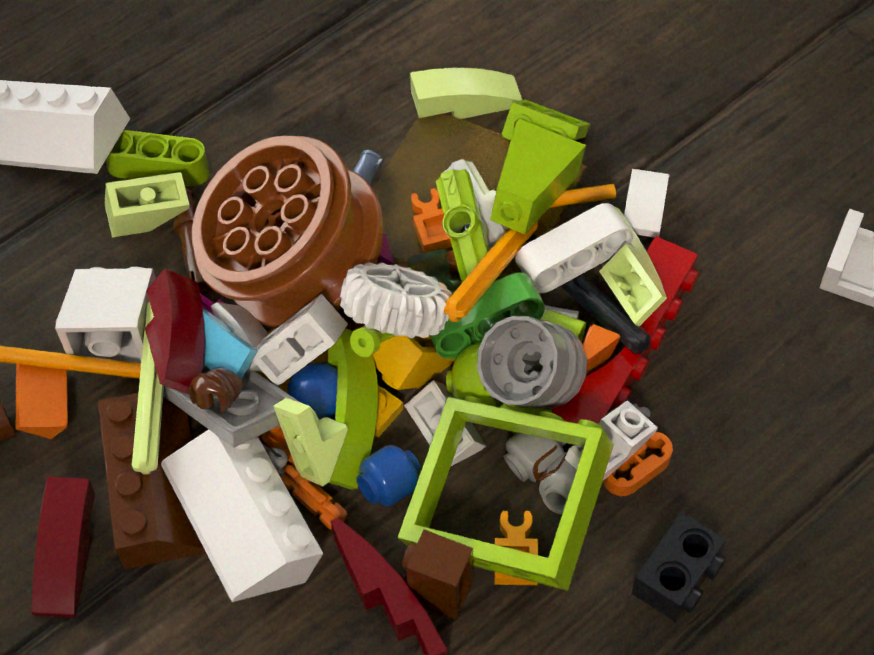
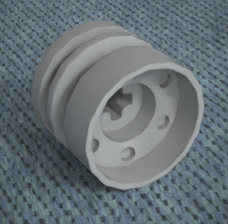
M511 316L497 322L485 334L478 349L477 369L482 385L495 399L509 405L554 409L568 403L580 391L586 377L587 357L582 342L571 330L556 323L528 316Z

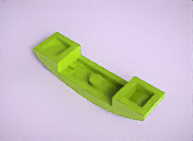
M345 328L336 343L328 348V363L338 367L335 421L344 423L348 427L329 483L353 490L358 488L356 477L359 475V466L365 458L370 456L377 421L378 384L373 354L368 357L357 355L350 344V337L353 331Z

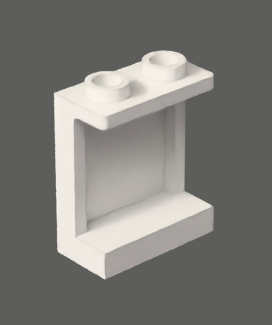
M849 209L819 288L874 307V232L860 227L864 213Z

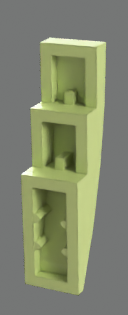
M614 206L633 232L634 238L630 245L625 243L612 258L601 263L603 268L599 272L633 323L640 326L667 297L658 273L645 248L620 209Z

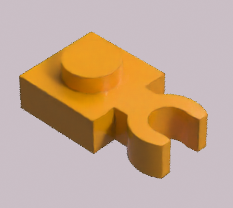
M502 511L500 531L505 538H495V545L538 555V539H526L532 529V515L530 511L524 512V523L518 527L512 526L508 522V511ZM495 572V585H538L536 582Z

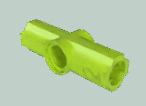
M451 169L440 174L439 179L436 180V185L444 213L442 220L443 229L450 236L462 283L489 252L490 248L487 241L489 230L486 222L481 218L469 172L466 169ZM471 222L470 227L461 233L464 225Z

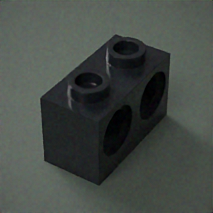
M681 512L636 575L631 594L676 622L684 610L691 613L695 609L704 593L699 587L706 577L714 580L722 569L726 558L721 553L726 539ZM684 549H697L702 553L703 557H690L685 553ZM665 580L674 581L681 589L678 591L667 590L662 586L661 582Z

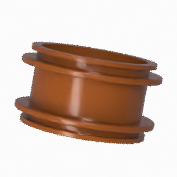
M276 136L267 138L248 146L236 154L216 173L208 184L196 208L192 225V245L195 261L204 281L220 295L235 300L237 305L248 310L261 324L271 327H279L320 294L327 299L336 311L342 308L340 306L342 298L340 294L348 270L359 264L365 265L369 262L376 264L383 238L381 205L371 185L359 174L347 169L343 159L332 147L321 140L306 136Z

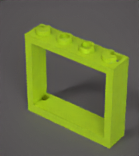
M465 396L463 400L447 397L398 538L409 546L411 542L418 543L425 529L472 547L474 567L568 591L614 444L603 430V427L593 421L579 420L578 424L564 421L562 417L550 412L542 411L538 416L525 413L523 409L515 405L501 404L500 408L489 406L485 401L473 396ZM466 422L584 447L548 558L429 528Z

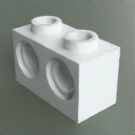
M320 294L264 337L256 348L258 352L253 361L270 381L278 387L334 345L348 324L327 299Z

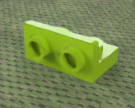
M523 99L512 102L502 136L511 140L516 121L520 118L576 141L586 137L590 123Z

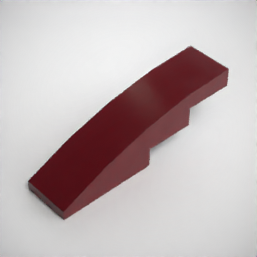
M341 519L331 520L333 539L365 611L382 604L398 642L415 635L424 655H448V650L426 610L402 577L369 542Z

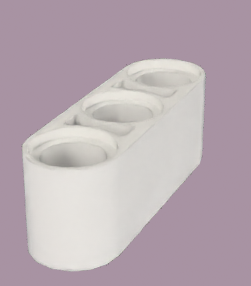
M603 203L527 243L517 252L515 260L522 273L529 275L538 293H546L612 258L625 243L628 245L632 243L634 234L614 206L609 203Z

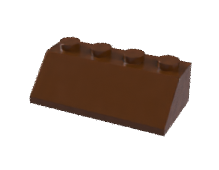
M138 393L98 400L114 546L124 570L206 553L161 466L165 458L192 441L188 414L171 401L163 399L158 467L147 475L142 474V472H136L132 468Z

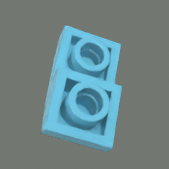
M203 309L205 337L203 364L210 370L217 367L226 368L234 372L242 380L258 350L235 335L232 327Z

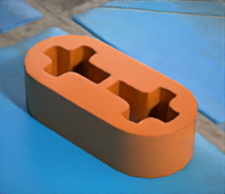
M655 432L640 449L617 469L619 472L624 473L631 467H634L630 471L629 481L624 477L615 479L614 471L603 480L606 489L617 496H628L664 471L669 466L673 451L670 439L663 433ZM647 447L651 450H656L657 448L661 450L660 458L652 454L645 460H642L645 457Z

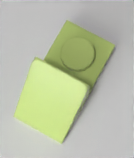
M289 398L283 399L273 407L297 472L300 473L302 478L324 486L330 481L348 427L344 423L327 417L319 420L317 414L310 406Z

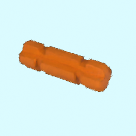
M294 464L284 467L285 473L280 477L287 490L292 489V495L314 516L319 514V520L328 529L332 530L331 520L336 518L341 519L343 522L348 516L347 511L337 502L333 504V498L318 484L302 478Z

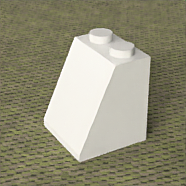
M135 266L128 269H105L102 267L75 269L55 327L66 354L141 363L146 306L149 302L146 290L156 279L153 268Z

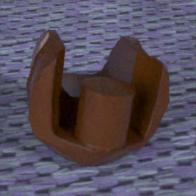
M217 367L195 376L189 385V395L193 404L197 402L199 408L208 409L214 405L213 394H216L222 414L232 406L233 401L240 395L243 382L234 372L226 368Z

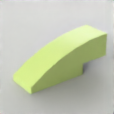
M442 68L410 72L411 93L419 118L452 112L454 120L508 110L512 102L522 100L514 76L502 72L477 68Z

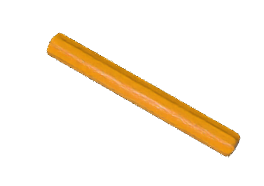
M538 222L525 235L510 228L506 230L445 302L446 306L443 307L444 314L449 316L450 321L458 322L461 318L466 317L536 231Z

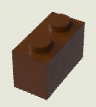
M424 529L418 543L411 542L405 552L402 566L406 568L404 581L424 608L457 620L473 584V548Z

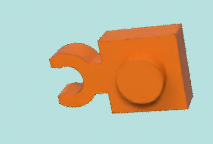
M435 188L430 189L431 201L427 203L419 201L416 193L411 195L412 210L416 214L413 216V226L424 254L452 247L450 236L443 229L442 220L444 213L443 209H440V197Z

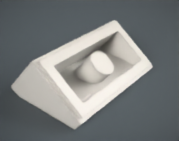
M435 380L404 405L429 445H431L447 397L454 398L453 394L448 393L446 385ZM466 422L451 466L487 446L471 422Z

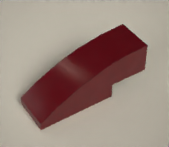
M164 269L146 290L154 317L145 327L160 384L189 394L190 382L195 376L202 373L205 337L202 299L198 282Z
M47 477L34 559L31 609L33 616L76 618L91 544L88 530L96 495L89 479Z

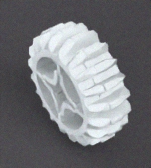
M369 262L365 265H356L348 270L341 289L340 297L342 298L340 306L348 317H353V321L356 323L365 324L367 329H376L381 331L382 334L390 333L396 337L403 335L409 338H414L415 336L426 338L429 335H437L440 330H444L449 316L444 314L443 307L446 306L445 302L451 297L452 293L447 289L446 285L438 282L435 277L426 276L424 272L411 270L410 267H399L397 264L393 266L386 265L383 262L379 264Z

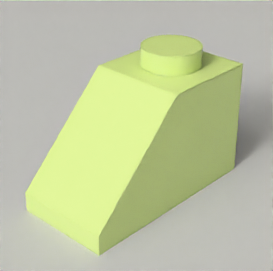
M181 172L106 183L104 205L112 237L150 232L189 209V201Z

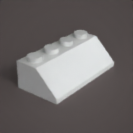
M0 80V164L97 174L128 124L130 117L111 88Z
M207 430L162 461L161 466L232 602L303 584L307 581L323 552L258 436L234 448L215 433Z

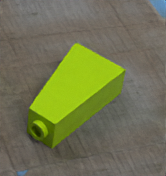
M519 118L516 121L497 186L490 220L525 235L578 177L586 145Z

